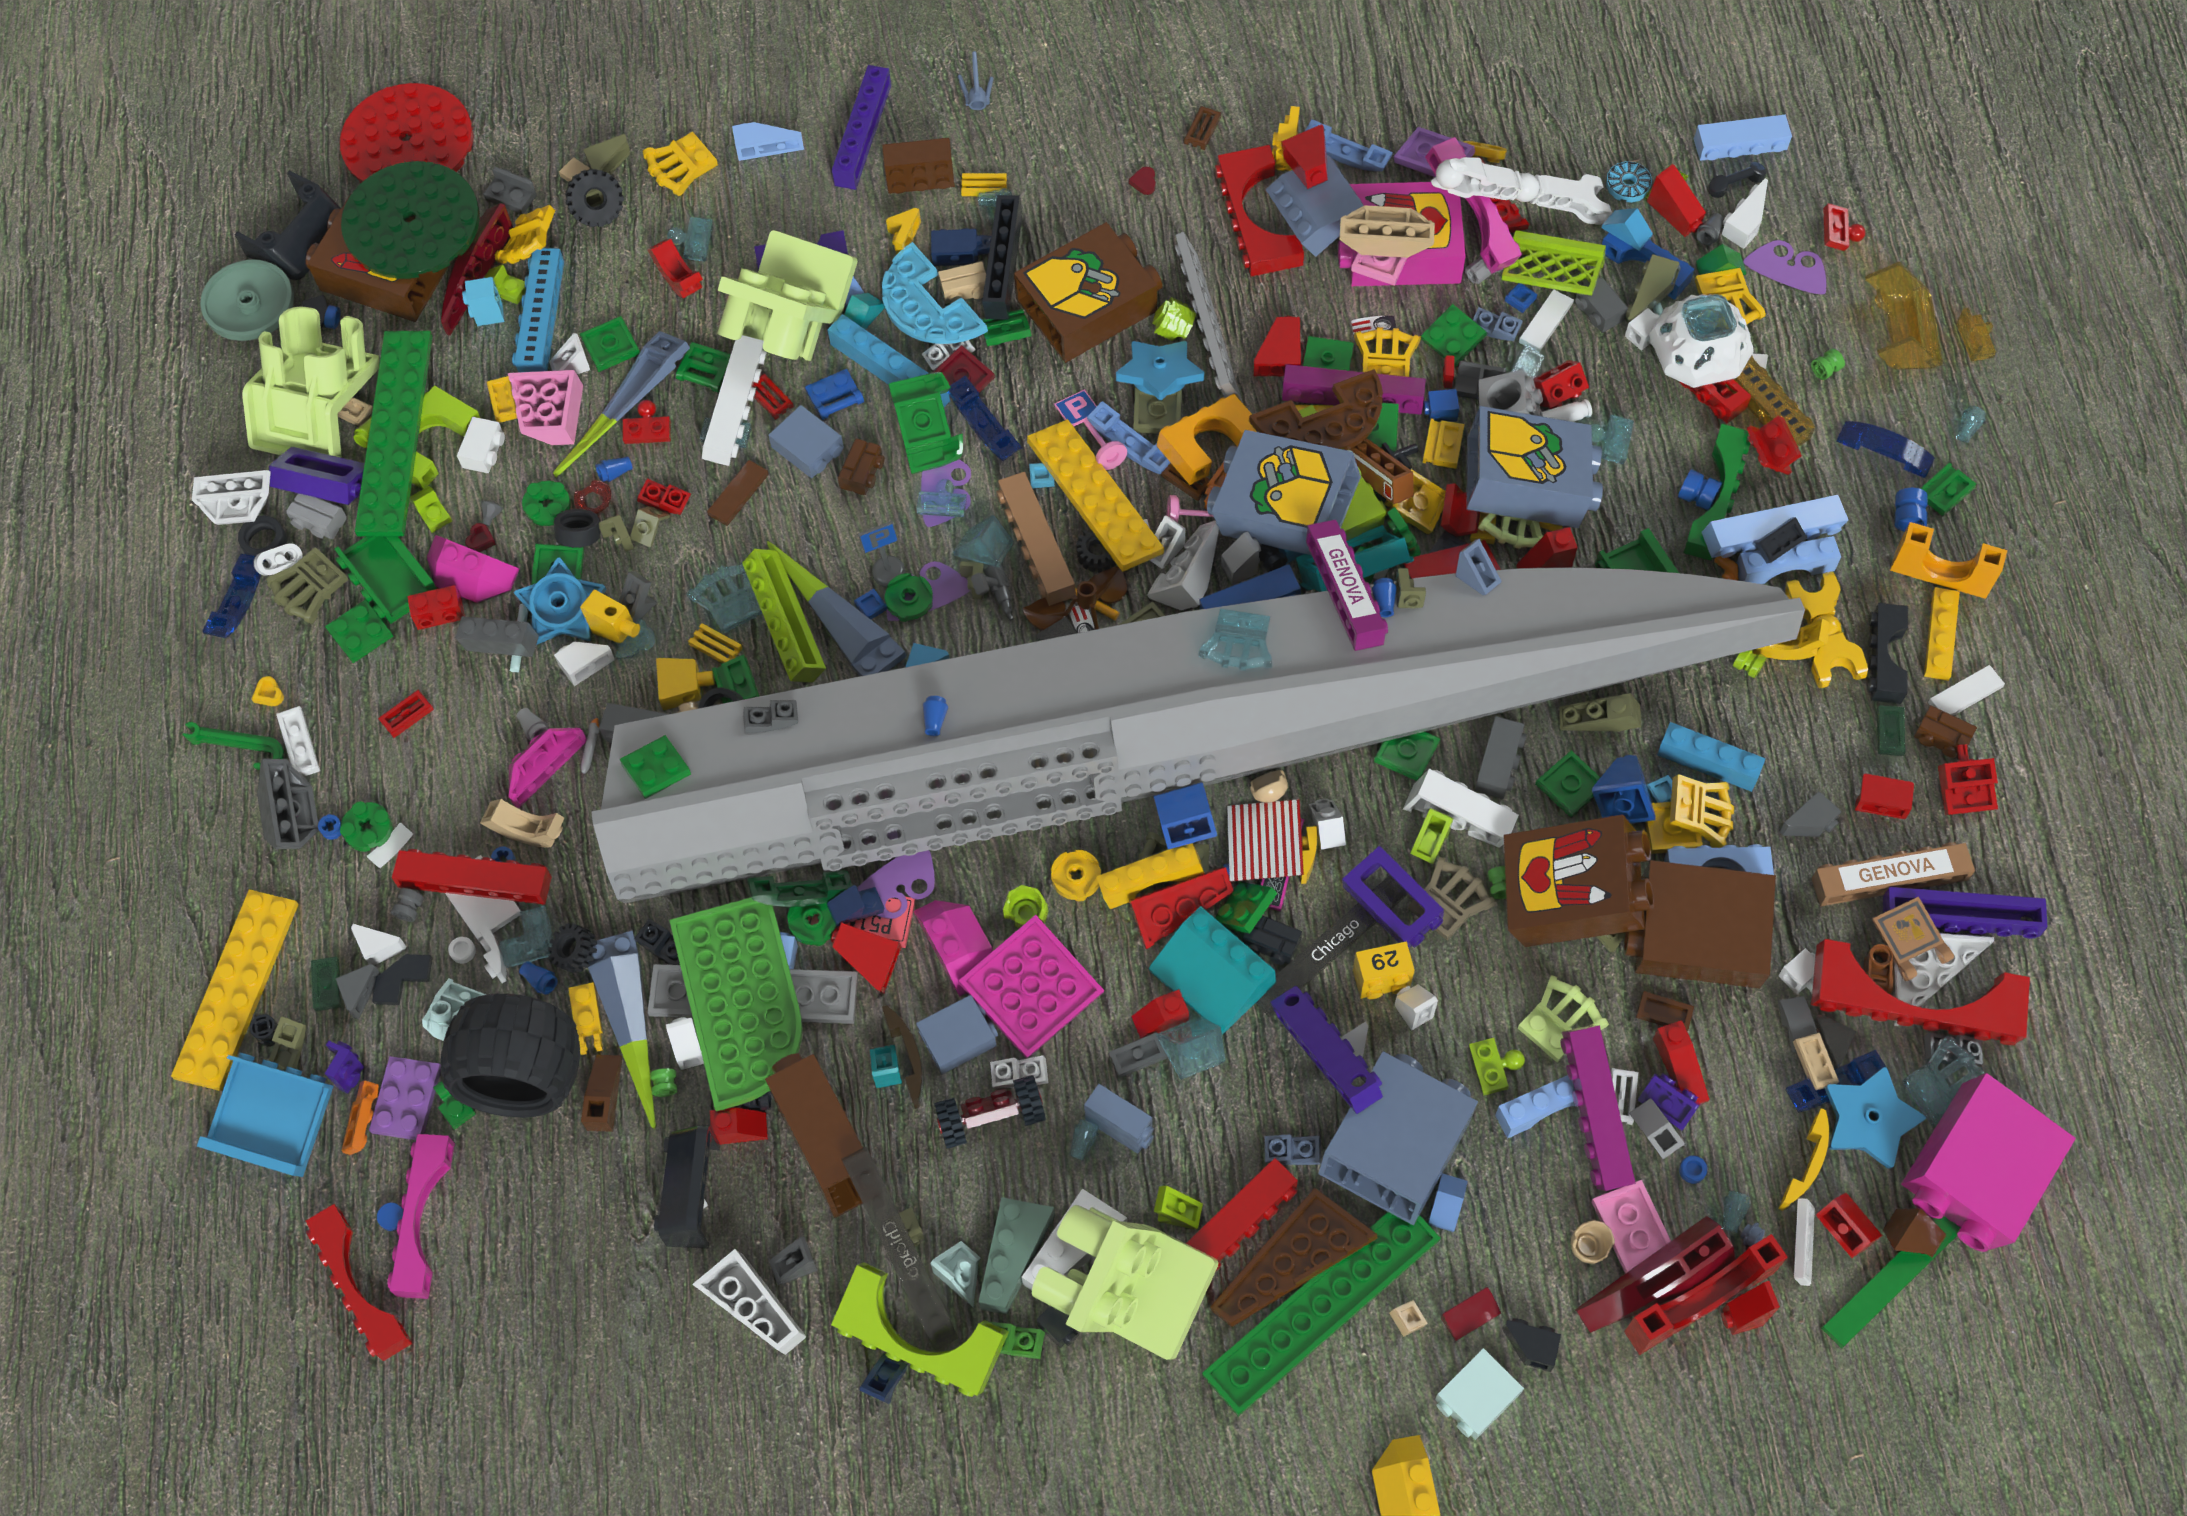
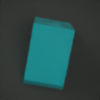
M870 293L856 294L851 296L844 315L866 330L884 310L885 306L883 301Z
M889 1045L870 1049L872 1076L876 1088L901 1084L902 1080L896 1046Z

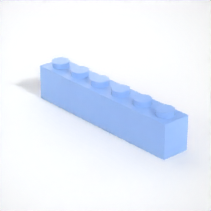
M1834 495L1711 521L1702 531V535L1712 558L1718 556L1727 558L1737 552L1743 551L1744 553L1756 550L1755 542L1792 517L1797 518L1807 536V540L1814 539L1824 533L1833 535L1842 530L1841 527L1848 521V517L1839 496Z

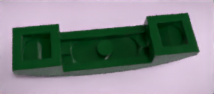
M848 871L823 872L822 880L775 883L773 876L751 877L747 879L752 900L780 907H802L829 902L852 886Z

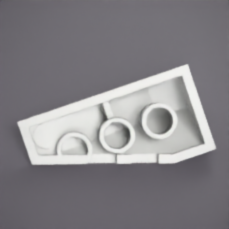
M1216 521L1198 527L1184 544L1186 550L1170 561L1172 567L1166 574L1161 573L1156 578L1147 594L1150 599L1179 610L1195 608L1200 605L1199 599L1203 598L1208 589L1219 527Z

